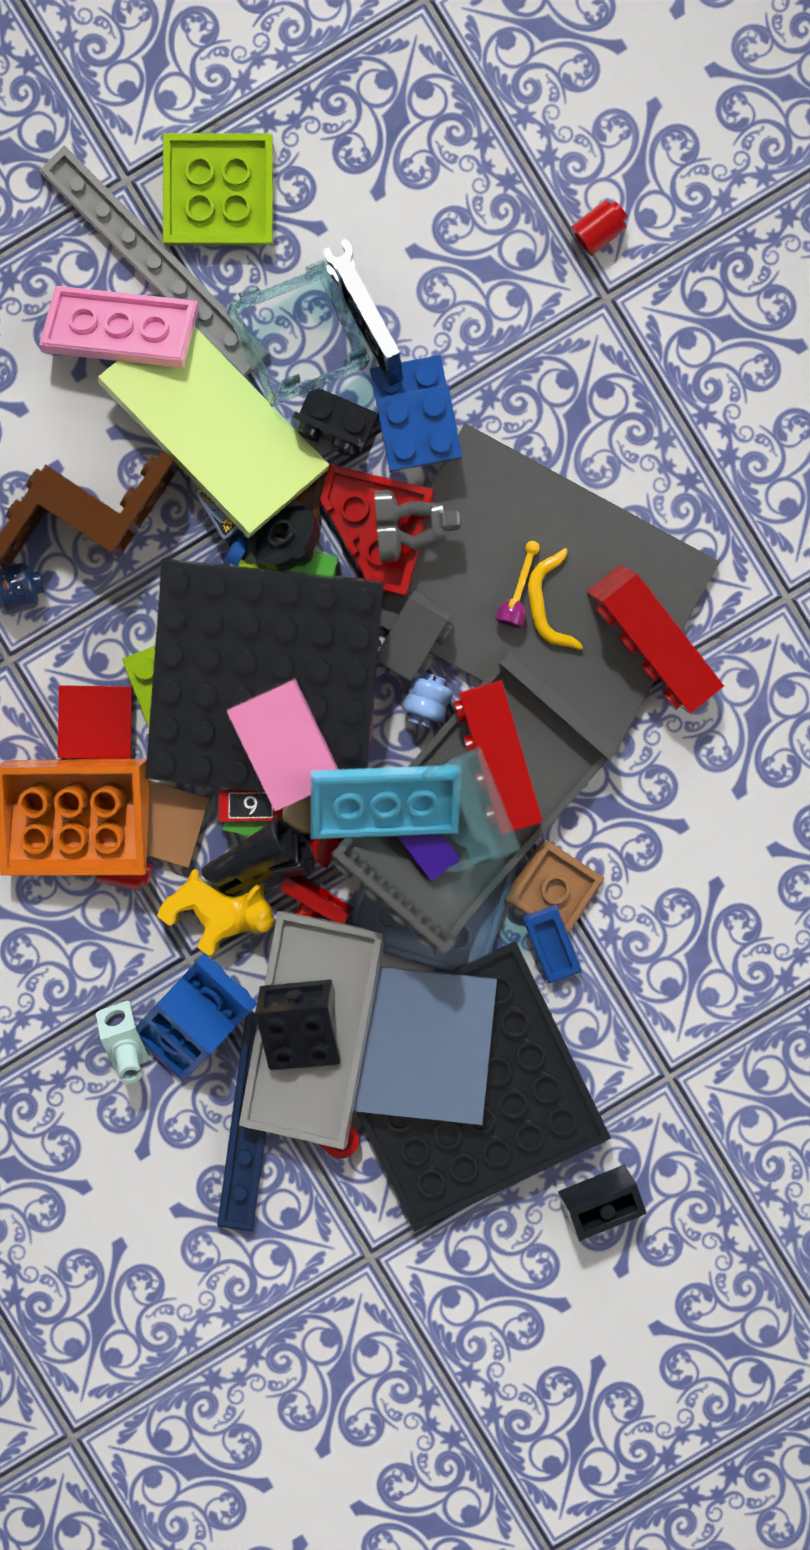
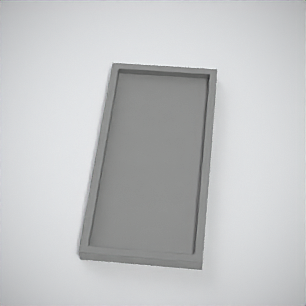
M278 911L264 985L332 979L334 997L331 1015L341 1061L338 1065L270 1070L257 1024L239 1126L339 1149L347 1147L386 932L286 911Z

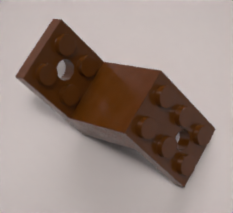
M160 452L157 458L151 456L140 472V475L144 478L137 489L130 487L122 498L120 506L123 507L121 513H118L46 464L42 470L37 468L25 485L29 490L21 501L16 499L5 515L8 522L0 532V567L4 568L12 565L47 510L120 558L179 470L178 465L173 459Z

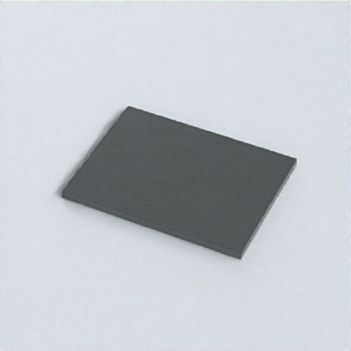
M464 423L458 434L462 459L443 462L429 487L435 490L433 503H441L443 512L458 511L460 513L461 528L459 530L445 531V540L420 549L408 597L384 592L381 626L389 631L391 630L409 597L416 590L452 612L447 623L453 627L442 645L435 641L430 653L484 681L506 654L510 652L619 748L654 682L642 669L643 660L636 652L632 655L619 639L621 636L620 632L614 625L609 626L597 611L598 605L589 596L587 591L621 564L641 577L678 627L683 630L720 561ZM428 519L426 530L432 527L431 519ZM529 541H536L540 546V550L533 557L520 598V602H522L526 609V619L523 628H514L499 623L495 620L498 608L501 603L512 599L527 555L525 546ZM563 548H567L568 551L566 558L561 565L547 573L542 582L546 618L554 631L573 636L580 641L583 650L552 645L547 642L534 627L528 596V582L531 572L538 563L555 555Z

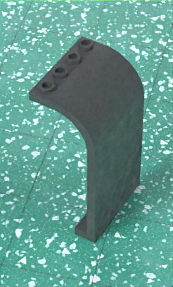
M510 652L506 654L479 686L502 680L543 822L505 834H499L497 827L490 829L484 810L485 807L490 806L487 793H479L474 777V772L480 771L476 757L469 758L463 737L469 736L466 722L459 723L455 712L408 767L460 765L461 784L458 833L442 835L461 860L431 881L397 836L346 837L332 853L337 858L333 865L349 879L354 874L365 883L362 890L376 903L383 899L394 908L390 915L403 927L407 928L412 924L422 933L418 938L419 941L433 953L440 949L446 954L455 944L456 936L479 906L608 760H611L619 751L618 747Z

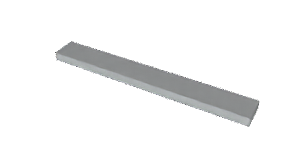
M65 145L39 170L41 175L162 297L198 302L199 310L195 327L245 378L269 355V352Z

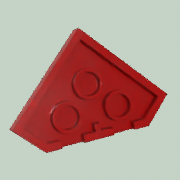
M329 464L320 501L336 525L338 532L352 556H354L363 575L369 580L385 581L384 592L408 597L420 549L414 551L402 544L398 561L381 563L375 491L391 490L399 506L409 501L433 503L435 490ZM414 515L399 518L397 527L402 532L416 536L426 530L428 519Z

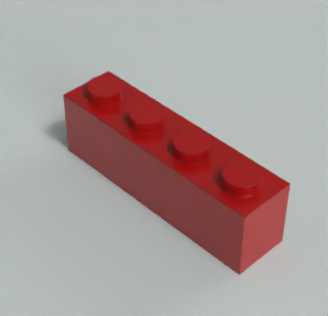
M502 680L458 692L459 700L454 701L453 705L459 723L466 722L469 736L463 737L469 758L476 757L480 771L474 772V777L479 793H487L490 806L485 807L484 810L490 829L497 827L499 834H505L542 823L543 819Z

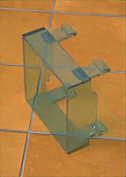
M324 260L305 266L306 273L259 291L258 287L255 286L238 294L240 299L229 304L227 310L229 319L271 407L361 371L367 367L370 361L358 326L339 286L333 281ZM320 279L354 351L348 353L343 367L300 384V376L296 374L282 380L277 391L278 394H276L262 357L246 323L240 318L238 312Z
M480 747L435 765L442 767L434 769V766L421 773L422 778L454 766L458 774L453 789L460 804L458 833L451 834L454 843L466 847L470 858L445 868L446 872L471 870L474 868L473 864L494 861L521 850Z

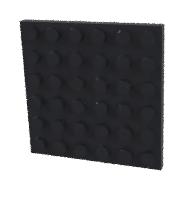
M173 559L161 560L146 779L265 792L227 710L293 679H296L338 769H368L385 581Z
M516 940L448 972L451 974L497 978L482 1125L356 1112L414 1232L611 1139V1135Z

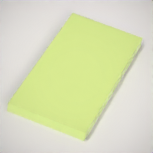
M195 326L184 368L117 361L98 376V383L248 538L329 468V464Z

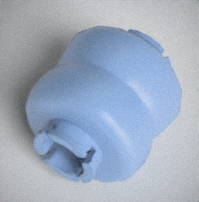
M425 673L424 678L414 677L409 682L408 695L402 703V710L411 715L408 721L418 724L419 720H422L420 726L426 728L431 727V722L442 723L445 720L446 706L450 703L453 696L452 690L444 686L446 679L437 676L436 680L433 681L435 675Z

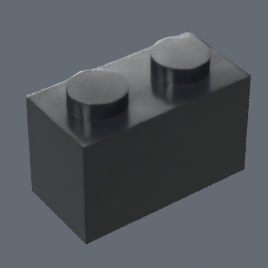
M625 1164L558 1191L568 1222L579 1241L647 1214L637 1183Z

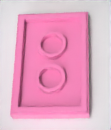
M296 679L227 710L275 811L311 795V771L339 770Z

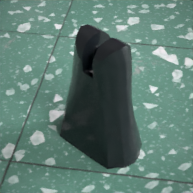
M276 817L241 844L204 865L201 872L208 882L217 886L220 891L229 896L265 881L310 874L314 869L315 857L309 841L280 817Z

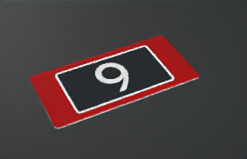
M219 790L220 822L272 821L276 817H280L283 820V808L275 811L266 792Z

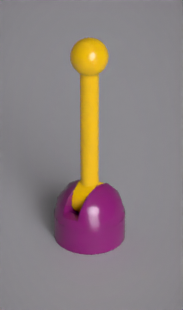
M529 541L525 546L527 555L512 599L501 603L498 608L495 620L499 623L514 628H523L526 619V609L522 602H520V598L533 557L540 550V546L536 541Z

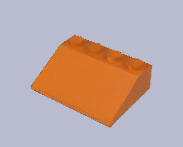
M147 759L5 760L0 764L1 876L145 875L150 804L149 779H146Z

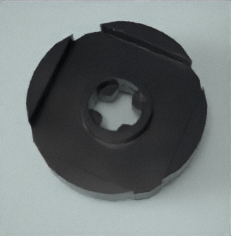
M292 500L251 537H247L248 549L264 569L286 571L296 566L303 567L313 558V550L319 538L318 520L303 504ZM288 530L289 534L284 540H277L278 537L284 535V531Z

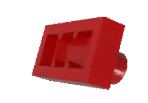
M303 875L286 877L280 888L281 891L301 902L296 914L318 918L321 914L331 921L345 923L354 907Z

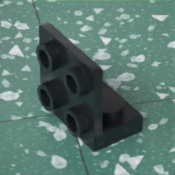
M311 385L300 412L295 411L292 420L302 437L317 443L321 437L331 442L333 450L352 457L353 452L362 455L378 413Z
M332 979L260 986L255 1015L270 1070L340 1064L341 1055L331 1015L334 997Z

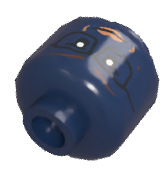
M25 563L0 568V608L7 615H12L37 607L39 602L38 594L44 592L39 572L31 573L29 566Z

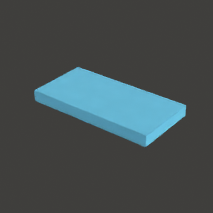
M460 765L311 771V839L458 833L461 784Z

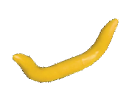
M563 548L555 555L538 563L531 572L528 582L531 615L534 627L547 642L552 645L583 650L580 641L573 636L554 631L546 618L542 582L546 574L561 565L566 558L568 551L567 548Z

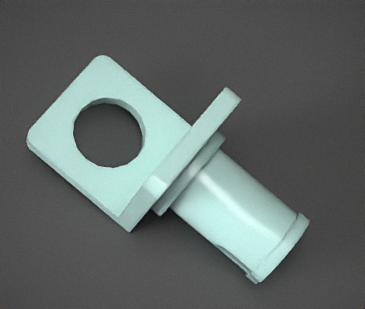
M125 1001L97 1011L96 1018L100 1040L115 1070L119 1071L120 1081L130 1084L137 1082L141 1078L142 1071L139 1064L149 1061L150 1058L136 1029L130 1001ZM115 1014L125 1015L124 1020L116 1026L106 1025L107 1020Z

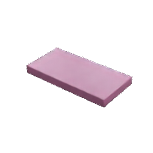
M55 286L39 343L42 353L184 368L199 310L198 302L194 300Z

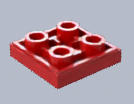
M59 685L58 758L132 759L133 687Z

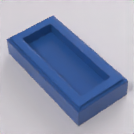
M557 904L523 916V922L548 984L582 972L581 964Z

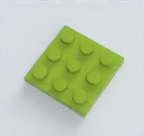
M163 133L164 246H273L272 133Z

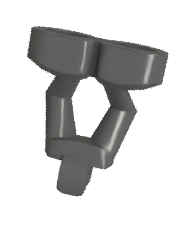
M391 490L375 491L381 563L398 561L402 544L417 551L445 540V531L459 530L461 528L460 513L458 511L443 512L441 503L409 501L398 506L397 499ZM414 515L431 519L432 527L416 536H412L400 531L397 523L399 518Z

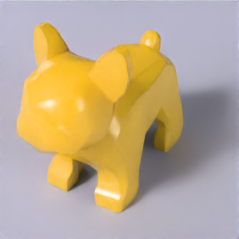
M197 869L192 870L187 881L173 895L166 898L157 915L166 924L172 926L173 924L176 925L180 920L181 912L193 909L205 927L197 947L210 957L217 954L220 949L219 944L224 938L245 932L262 935L268 932L275 923L273 910L264 898L265 886L262 883L254 886L246 894L230 897L200 878V872Z

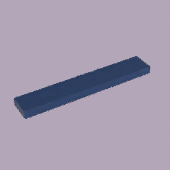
M251 1011L245 1017L217 1227L252 1232L254 1229L267 1132L239 1126L257 1028L255 1011Z

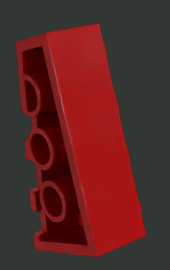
M620 564L587 591L589 596L598 605L597 611L609 626L614 625L620 632L621 636L619 639L632 655L636 652L644 663L641 667L654 683L659 680L665 687L666 691L662 694L675 710L681 707L691 714L724 687L720 679L636 572Z

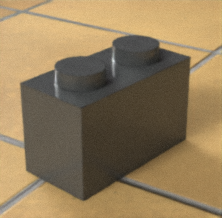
M414 590L384 640L382 647H380L378 652L381 654L378 662L410 681L413 680L417 672L424 675L435 657L429 653L435 641L442 645L453 627L447 623L452 612Z

